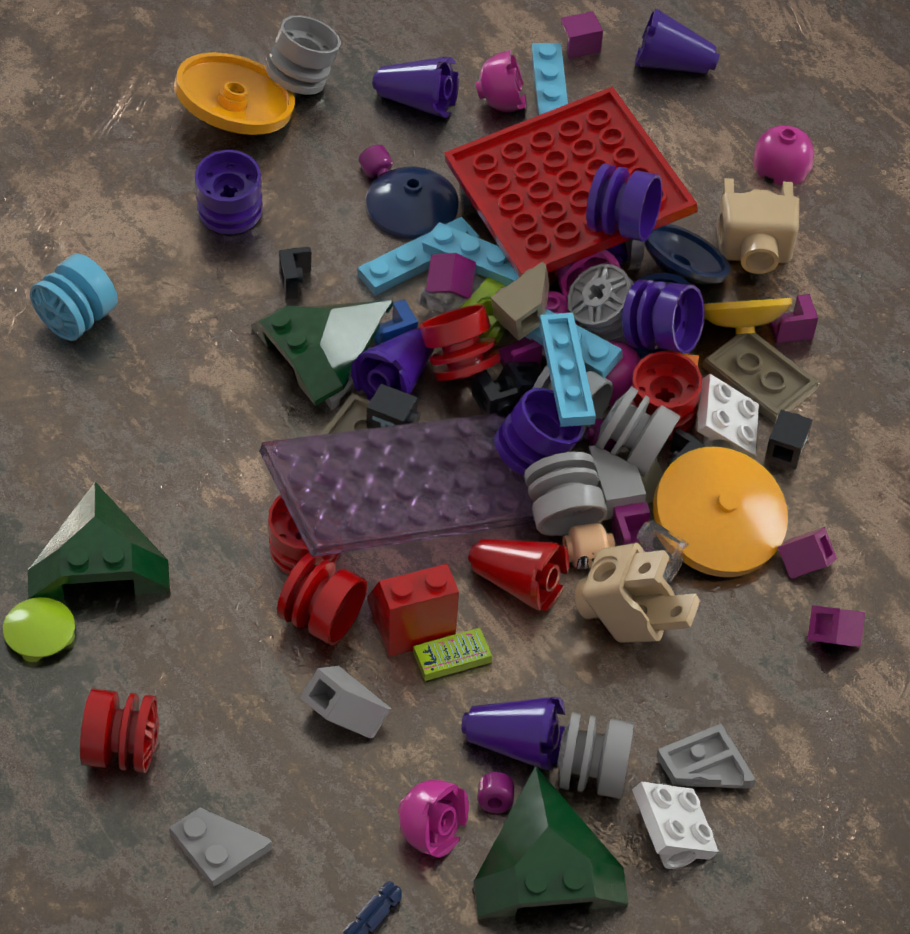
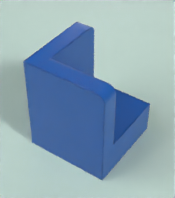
M405 299L393 303L392 320L380 324V329L373 339L376 345L412 329H418V320Z

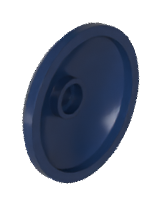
M409 166L390 170L373 181L366 195V209L372 222L382 231L405 239H417L431 232L439 222L447 224L455 220L458 213L459 198L451 182L441 174L422 167Z
M667 224L653 230L651 236L645 241L644 245L648 253L665 273L678 275L689 283H719L724 281L730 272V265L727 259L715 246L685 228Z

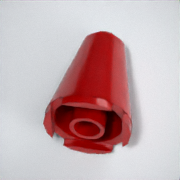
M483 538L478 543L472 545L468 555L472 571L533 609L548 611L556 603L564 587L558 584L561 573L567 575L569 568L567 548L553 542Z

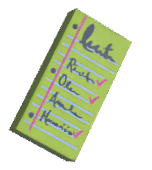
M481 628L413 646V654L425 681L492 663V653Z

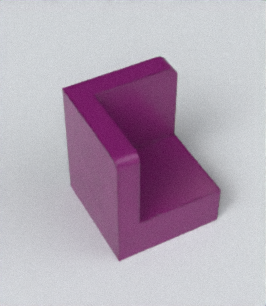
M593 11L561 18V25L568 37L566 51L568 58L571 59L601 52L603 29Z
M457 253L431 255L426 291L431 294L452 293L463 299L471 298L476 262Z
M810 294L797 295L794 311L783 313L776 320L769 323L776 343L814 338L818 315Z
M523 337L519 342L497 349L501 356L500 363L503 368L507 362H537L541 367L543 346L533 339L530 340Z
M647 501L614 507L611 529L617 546L638 543L645 552L654 551L648 531L650 509Z
M825 527L788 539L778 546L790 578L827 567L838 559Z
M812 605L808 640L860 647L865 612Z

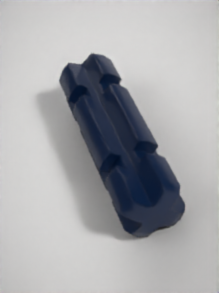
M391 881L385 882L378 890L379 895H374L356 915L357 920L351 921L343 933H372L390 912L389 908L394 907L402 897V890Z

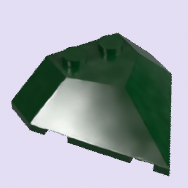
M393 300L307 307L285 306L251 324V327L267 347L274 344L294 368L300 388L316 406L344 390L349 381L348 375L351 372L353 361L370 346L380 329L379 322L385 313L390 312Z
M94 482L28 569V599L45 597L61 601L64 600V584L131 579L134 581L135 595L170 593L168 559L104 490Z
M535 766L474 879L477 919L515 916L518 908L582 902H589L590 910L628 906L624 867Z

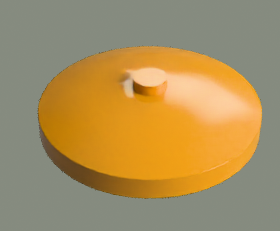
M201 53L187 58L179 66L174 81L176 96L190 113L214 127L239 134H267L283 128L289 122L295 105L293 92L275 83L267 74L265 65L249 58L229 53Z
M703 447L691 450L670 464L655 489L653 513L660 536L676 557L688 566L705 574L718 577H737L754 572L773 557L778 551V546L783 543L788 525V511L779 485L760 463L741 452L723 447Z

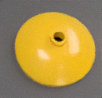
M792 298L704 304V319L718 326L735 328L736 334L755 333V326L770 323L785 313L792 305Z

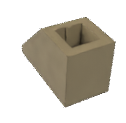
M543 262L525 271L520 278L507 287L499 289L491 297L494 318L518 341L540 326V315L546 314L549 279L547 267Z

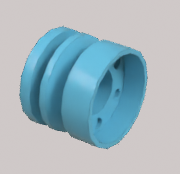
M79 253L70 255L56 267L54 273L45 275L42 281L35 283L30 290L31 303L43 323L52 332L69 341L77 340L81 337L84 331L92 327L94 321L104 318L118 303L115 287L105 271L96 262Z

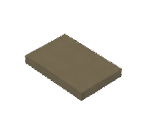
M756 333L737 334L703 361L704 369L758 403V411L774 424L781 409L790 412L817 391L820 383Z

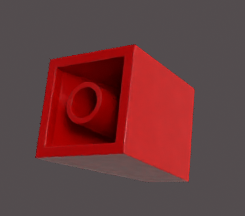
M448 563L380 580L367 596L368 605L388 657L413 651V646L456 634L459 590Z

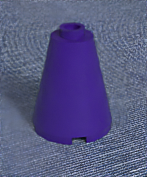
M654 9L644 30L641 48H638L635 65L644 68L707 74L709 69L715 70L720 54L716 53L717 47L664 12Z
M439 57L381 66L378 72H375L373 75L372 85L380 97L440 118H446L451 115V112H447L449 106H455L457 101L459 73L452 69V64H456L452 57Z
M412 329L365 350L358 355L351 365V377L354 386L358 392L362 389L368 396L367 400L371 401L381 384L411 394L429 362L434 348H427L425 346L420 329Z
M547 697L472 706L470 711L465 712L463 715L461 730L463 734H466L467 740L470 743L534 767L536 766L542 770L553 771L552 764H558L562 734L565 730V726H560L558 714L565 715L564 702L558 697Z

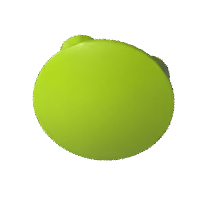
M31 598L17 604L7 614L3 624V635L6 643L28 662H37L42 657H47L61 651L65 646L70 645L75 637V621L71 611L63 603L51 598Z

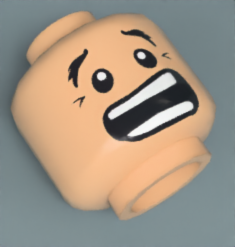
M600 523L572 526L568 531V535L563 536L562 540L563 546L568 550L569 562L572 563L574 568L579 570L591 568L596 553L599 550L615 547L613 534L606 533L605 528Z

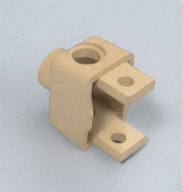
M724 178L716 229L719 251L727 260L741 261V265L746 271L755 274L770 272L777 267L778 263H788L791 261L799 230V198L793 195V182L783 181L781 195L772 193L769 190L753 189L746 193H734V179Z
M638 543L599 550L596 553L588 577L580 579L575 590V602L580 615L585 619L599 618L614 639L622 643L660 641L664 630L691 628L700 599L696 593L674 595L672 588L663 577L669 560L666 551L645 552Z

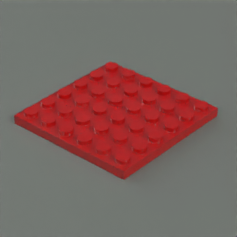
M613 86L444 152L446 164L519 278L525 271L534 268L541 262L546 265L547 273L630 240L621 236L619 228L614 234L609 235L605 234L603 230L601 232L591 231L587 226L586 210L589 191L594 176L602 164L615 165L616 169L618 167H625L628 169L630 177L635 171L660 175L662 179V200L653 230L698 212L695 199Z

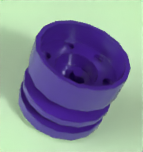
M222 150L206 156L196 167L197 211L201 222L208 229L219 234H238L255 226L261 218L263 209L261 172L258 163L251 156L241 151Z
M602 164L594 176L587 201L586 220L589 230L596 232L603 230L605 234L611 235L619 228V233L623 238L641 242L647 241L653 232L661 206L662 179L660 175L635 171L630 177L629 171L625 167H618L616 169L615 165Z
M638 280L635 282L626 295L623 306L622 326L627 343L633 348H646L648 350L660 348L662 351L681 354L689 353L695 348L701 336L704 323V303L700 290L695 285L669 283L666 285L664 282H653L650 280Z
M533 388L525 392L512 413L506 417L505 421L498 428L494 436L495 447L501 459L511 469L524 476L525 470L533 463L555 454L570 452L581 439L584 425L561 427L554 392L546 388Z

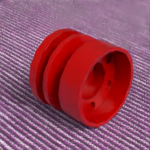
M471 305L434 316L419 325L425 346L427 348L442 349L429 358L432 365H439L433 370L437 381L471 377L500 362L501 356L499 351L491 349L497 344L495 338H479V335L491 327L484 305Z
M669 351L651 353L641 359L633 372L632 387L637 389L638 393L631 404L638 408L645 395L650 397V401L645 413L651 416L657 408L663 405L680 415L681 417L667 440L673 439V434L678 428L686 433L689 432L697 420L702 387V375L698 366L690 358L680 353Z
M305 486L286 490L274 500L269 508L268 515L269 552L273 563L287 575H290L301 558L311 552L320 555L324 561L330 560L336 564L341 555V511L337 501L323 490Z
M314 552L307 553L299 560L284 583L278 599L277 616L286 622L292 621V624L299 629L308 625L309 633L331 646L335 645L347 634L355 622L365 600L367 581L345 568L336 572V565L330 560L324 561L320 555Z
M93 688L89 692L81 726V764L88 767L107 769L114 753H118L119 768L122 771H128L134 755V770L139 773H146L156 749L159 733L156 696L145 695L139 710V696L137 693H131L127 698L124 709H121L117 691Z

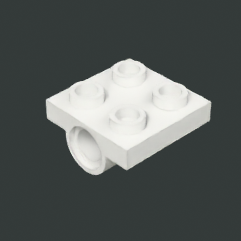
M712 374L702 379L697 431L704 435L703 444H705V447L732 449L753 458L756 456L759 404Z
M642 781L632 789L655 850L660 855L665 868H680L690 864L695 859L710 860L719 853L713 838V832L708 826L700 806V800L695 794L694 789Z

